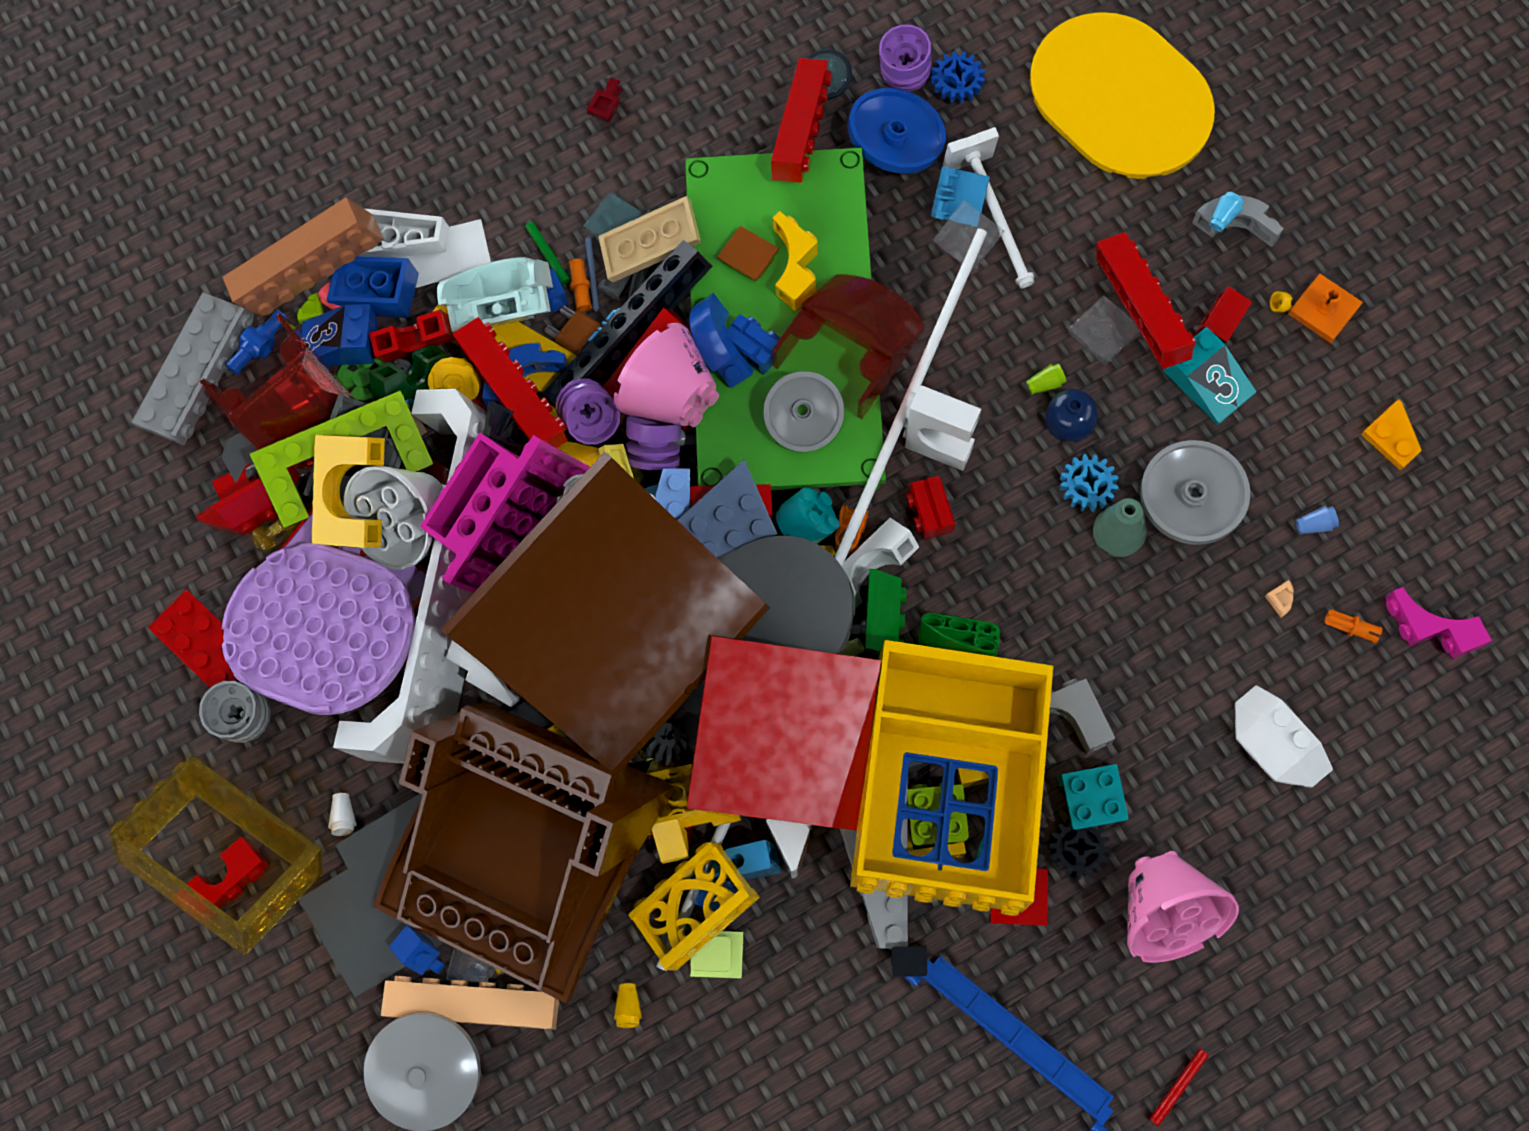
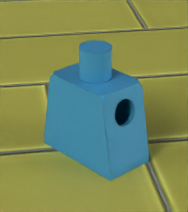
M767 840L724 850L745 880L781 873L777 847ZM744 859V864L740 867V863ZM712 861V867L715 869V878L720 876V865L717 861Z

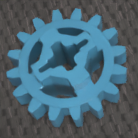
M1083 454L1081 461L1074 457L1071 462L1072 465H1065L1064 471L1066 473L1061 474L1060 480L1063 483L1060 485V490L1067 491L1063 498L1064 500L1072 499L1071 507L1080 504L1081 511H1084L1086 506H1090V510L1095 512L1097 505L1104 509L1107 504L1106 501H1113L1114 495L1112 493H1116L1118 490V486L1115 485L1118 481V476L1111 475L1115 469L1114 466L1108 468L1105 466L1107 459L1098 462L1097 455L1094 454L1092 460H1088L1087 455ZM1078 470H1081L1080 476H1075L1074 479H1072L1074 473H1076ZM1106 487L1105 492L1097 496L1098 490H1103Z

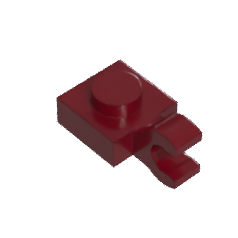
M611 77L604 91L596 90L586 109L589 115L610 123L620 104L618 97L622 90V87L619 86L620 80Z

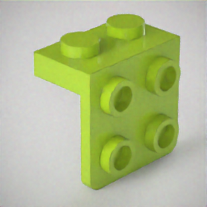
M954 782L953 797L955 800L965 801L963 784L956 785ZM939 783V787H928L927 784L912 785L911 789H907L908 807L938 810L940 807L942 783ZM953 812L950 816L948 843L965 842L969 837L966 813ZM910 819L911 837L914 845L922 846L936 843L937 826L935 823Z

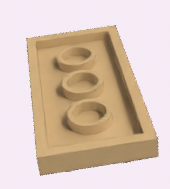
M687 196L598 236L607 278L612 283L665 260L683 240L692 247L701 244L692 202Z

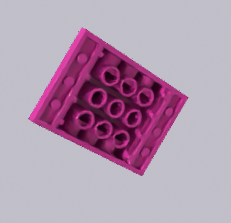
M479 433L462 461L456 466L452 477L441 490L438 499L420 525L423 530L457 554L455 559L448 565L442 579L450 585L474 593L557 504L558 496L563 495L565 489L563 484L572 476L584 474L590 466L534 435L524 446L522 454L518 456L482 433Z

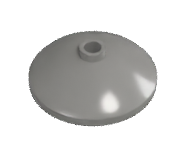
M797 371L780 378L770 388L764 402V421L769 433L780 445L793 451H813L827 445L839 432L844 418V404L838 389L829 379L815 372ZM800 405L807 406V411L803 414L797 411Z

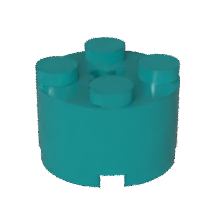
M803 488L779 506L780 509L776 512V521L784 536L789 534V536L807 539L816 544L839 528L840 524L831 507L832 500L825 492L819 493L811 488Z

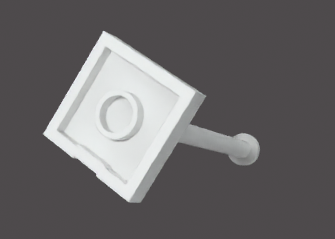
M994 127L949 143L943 166L961 169L971 165L974 173L987 176L981 161L993 157L999 138L996 128ZM989 182L985 199L1017 272L1018 278H1016L1015 282L1020 288L1029 287L1034 283L1033 272H1027Z

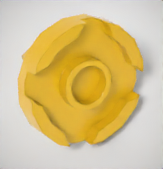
M449 357L443 358L434 364L428 375L429 389H457L470 400H473L480 391L481 378L478 371L472 364L468 363L466 358Z

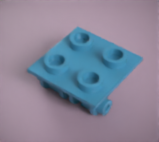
M942 166L931 216L978 227L990 177Z

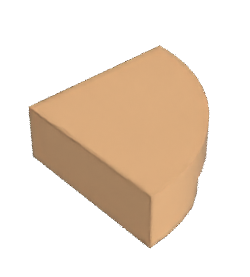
M1288 580L1265 596L1280 618L1284 617L1291 609L1294 589Z

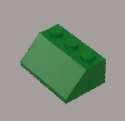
M870 569L864 656V658L878 660L885 640L904 643L903 639H899V629L904 630L905 613H900V603H906V587H901L902 578L877 569Z

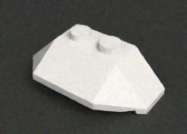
M1256 685L1235 702L1236 740L1274 782L1312 788L1333 770L1321 742L1281 699Z

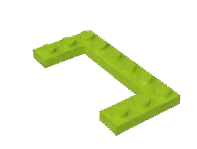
M401 390L250 453L251 459L284 528L310 517L287 467L314 456L315 435L361 437L387 426L406 470L416 472L433 465V461Z

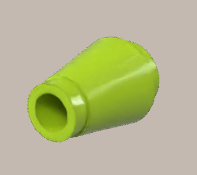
M1057 363L1055 365L1049 364L1027 380L1026 384L1031 395L1060 388L1062 387L1061 384L1067 382L1061 366Z

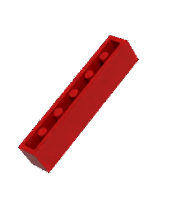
M799 58L771 158L772 180L802 183L805 172L809 173L811 162L809 155L814 154V137L819 135L820 125L818 120H822L824 114V105L822 104L827 103V86L832 84V71H828V60Z
M1126 232L1098 241L1096 260L1161 368L1165 369L1191 360L1193 347H1195L1194 336L1191 332L1186 331L1183 319L1179 313H1175L1169 296L1163 294L1158 278L1156 276L1153 277L1150 273L1149 265L1146 259L1141 258L1135 241H1131Z
M477 317L453 333L459 347L501 404L514 411L511 417L528 441L534 435L556 448L568 441L564 433L567 427L559 416L554 418L550 412L553 409L546 398L540 399L536 393L539 390L530 378L525 380L522 376L525 371L516 359L514 361L510 360L508 357L511 354L503 341L499 343L494 337L497 334L489 322L484 325L481 319Z

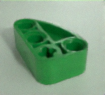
M927 613L921 618L918 643L922 646L997 657L1000 629L991 622Z

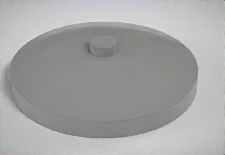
M1187 440L1167 446L1153 457L1142 477L1140 496L1148 519L1161 533L1181 543L1202 545L1221 540L1237 528L1249 507L1250 485L1243 467L1228 451L1209 442Z
M431 1012L406 1014L389 1023L372 1041L364 1062L365 1087L374 1107L391 1123L412 1131H431L447 1126L455 1121L471 1104L480 1083V1058L471 1037L455 1021Z

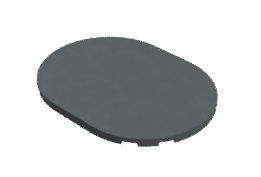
M773 536L755 540L717 557L770 607L741 640L835 654L843 652L851 635L850 630L853 616H855L854 592L846 572L826 549L812 541L799 537ZM704 681L689 694V697L679 708L688 713L700 715Z

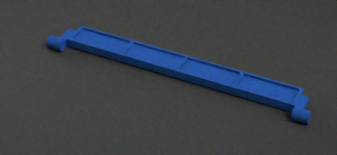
M939 956L934 964L927 959V976L904 977L915 987L920 983L921 979H924L1096 1120L1090 1128L1091 1131H1109L1103 1125L1114 1111L1108 1106L1114 1096L943 957Z

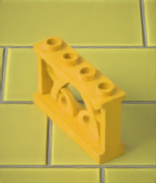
M706 842L699 846L695 851L696 855L689 861L680 863L675 868V873L669 879L660 881L654 887L655 891L648 897L637 901L633 906L634 910L628 914L660 959L659 962L664 970L677 971L760 898L730 860L721 844ZM711 860L717 861L720 865V876L715 883L711 882L715 877V869L712 867L708 874L703 870L704 866ZM696 875L697 879H690L691 877ZM727 875L739 890L738 892L734 893L722 886ZM698 889L708 891L703 903V913L706 920L702 923L693 918L678 919L679 904L684 890ZM716 894L718 896L713 902L718 901L720 907L713 911L711 909V901ZM656 908L661 910V915L659 918L654 919L661 922L666 921V926L660 929L652 927L649 922V916ZM689 924L692 931L686 936L684 934L685 928L679 930V926ZM668 934L672 948L670 951L658 935Z

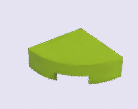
M318 293L309 296L308 300L299 308L297 318L300 324L303 321L324 314L323 304L320 302Z

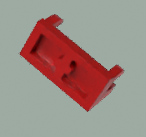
M1228 286L1217 296L1194 335L1208 327L1226 344L1252 301Z

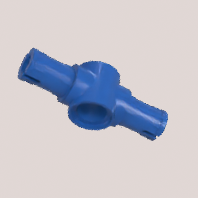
M276 309L262 325L259 324L256 328L254 326L247 327L240 336L239 350L225 364L226 367L233 374L238 375L251 360H255L257 357L260 359L267 357L274 348V335L288 322L287 317Z

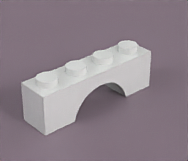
M891 518L879 527L843 563L842 568L846 572L854 592L855 609L863 602L860 596V588L870 569H877L890 564L902 565L919 548L911 531Z

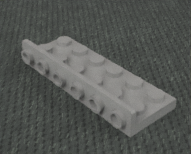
M202 293L131 423L138 428L185 445L187 439L193 435L194 426L199 417L205 413L209 398L216 392L222 374L228 370L225 364L231 359L234 352L239 349L241 334L247 327L252 325L253 312L209 294Z

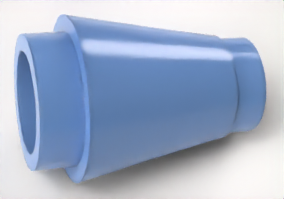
M1323 506L1295 520L1300 535L1304 533L1333 531V528L1339 527L1338 517L1333 506Z

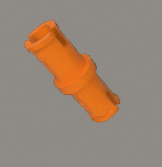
M573 259L568 262L572 280L570 288L571 291H574L576 311L586 312L592 309L588 290L590 288V281L586 278L584 260Z

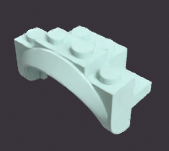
M526 257L508 258L468 269L447 280L440 281L437 287L438 305L447 306L451 331L456 332L477 317L481 319L484 325L489 322L492 327L533 319L534 315L551 312L547 289L553 288L549 263Z

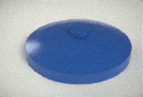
M880 88L869 91L857 99L848 117L847 130L855 148H862V157L886 171L908 174L925 170L937 161L945 145L946 131L940 115L924 99L905 90Z

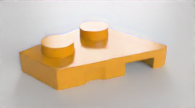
M1399 399L1361 434L1400 471L1422 451L1402 401Z

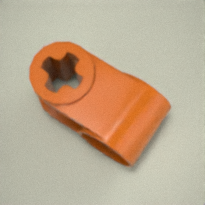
M846 504L842 505L838 519L840 526L835 533V552H837L840 546V541L843 539L855 509L848 508ZM869 510L866 511L846 558H849L859 547L862 533H864Z

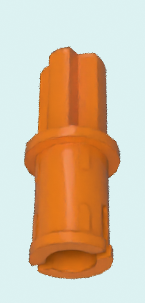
M1331 609L1325 617L1326 625L1345 631L1350 637L1355 635L1374 644L1378 642L1379 637L1369 632L1371 631L1379 635L1382 633V627L1359 620V616L1351 617Z

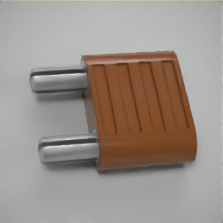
M563 306L560 309V313L570 320L561 331L551 325H547L545 333L555 338L557 344L578 355L588 344L587 340L597 331V328H603V326L581 311L574 312L570 308Z

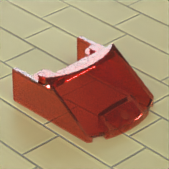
M836 274L801 304L800 312L772 350L773 366L779 369L799 339L809 340L813 338L823 325L840 333L868 350L860 361L862 376L871 381L858 400L857 417L863 419L923 333L925 325L914 308L890 288L864 277Z
M280 313L275 317L290 333V336L280 346V354L287 365L250 397H247L241 390L236 388H230L222 392L219 387L204 378L199 381L226 413V417L258 450L329 421L338 394L357 400L294 324ZM314 456L294 464L292 467L295 469L306 468L314 464Z

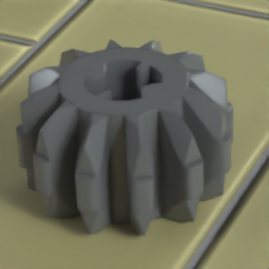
M674 720L671 723L665 722L641 750L645 751L646 759L654 758L655 765L659 761L664 762L666 767L670 761L677 764L687 752L688 734L684 733L683 726H675Z

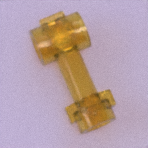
M278 519L268 529L265 526L255 529L251 533L254 538L252 541L257 549L266 552L276 545L273 540L276 535L284 529L291 531L295 526L292 524L284 528L280 519Z

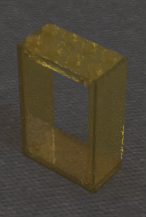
M191 756L185 762L179 763L175 767L173 774L165 781L159 782L153 789L152 794L144 801L138 802L134 806L132 813L126 819L117 822L109 834L116 861L244 956L254 948L323 874L322 849L194 756ZM196 796L292 864L238 921H235L141 851Z

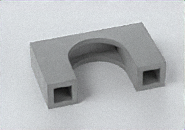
M1077 678L1064 683L1062 685L1063 688L1053 692L1051 689L1049 714L1059 715L1072 725L1086 755L1113 743L1115 736L1087 679L1078 682Z

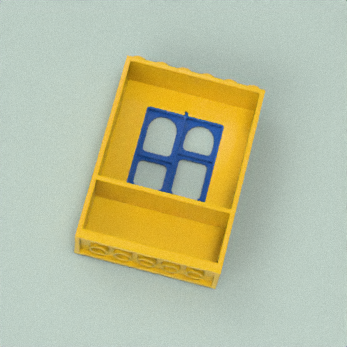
M885 640L878 656V660H881L857 825L850 887H856L857 892L873 894L874 890L886 892V896L891 898H903V895L915 896L914 900L918 902L930 903L932 899L944 901L943 904L950 907H960L961 904L972 905V909L977 911H990V908L1000 909L1004 915L1017 916L1019 912L1022 913L1034 902L1053 666ZM910 762L936 764L943 768L940 807L938 810L913 808L905 804ZM956 769L982 771L989 775L986 803L979 804L954 799L953 785ZM953 812L979 815L985 819L982 852L980 857L972 863L958 862L948 851L950 816ZM913 819L936 824V843L934 849L929 854L914 856L904 849L901 843L903 820Z

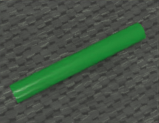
M534 222L526 224V230L549 263L551 269H554L560 283L563 286L570 283V278Z

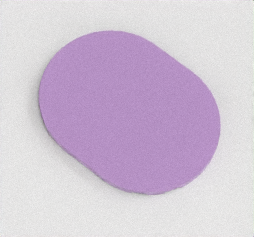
M301 543L299 546L289 549L283 548L266 557V561L256 569L252 568L238 584L228 602L222 622V629L224 630L223 655L234 673L233 675L254 692L311 714H341L361 707L371 701L399 673L407 659L415 628L414 607L410 594L403 582L382 564L328 545Z

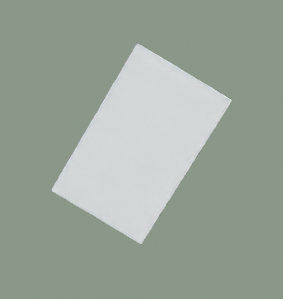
M481 219L451 226L445 252L399 257L408 258L418 271L416 288L447 280L463 271L491 262Z

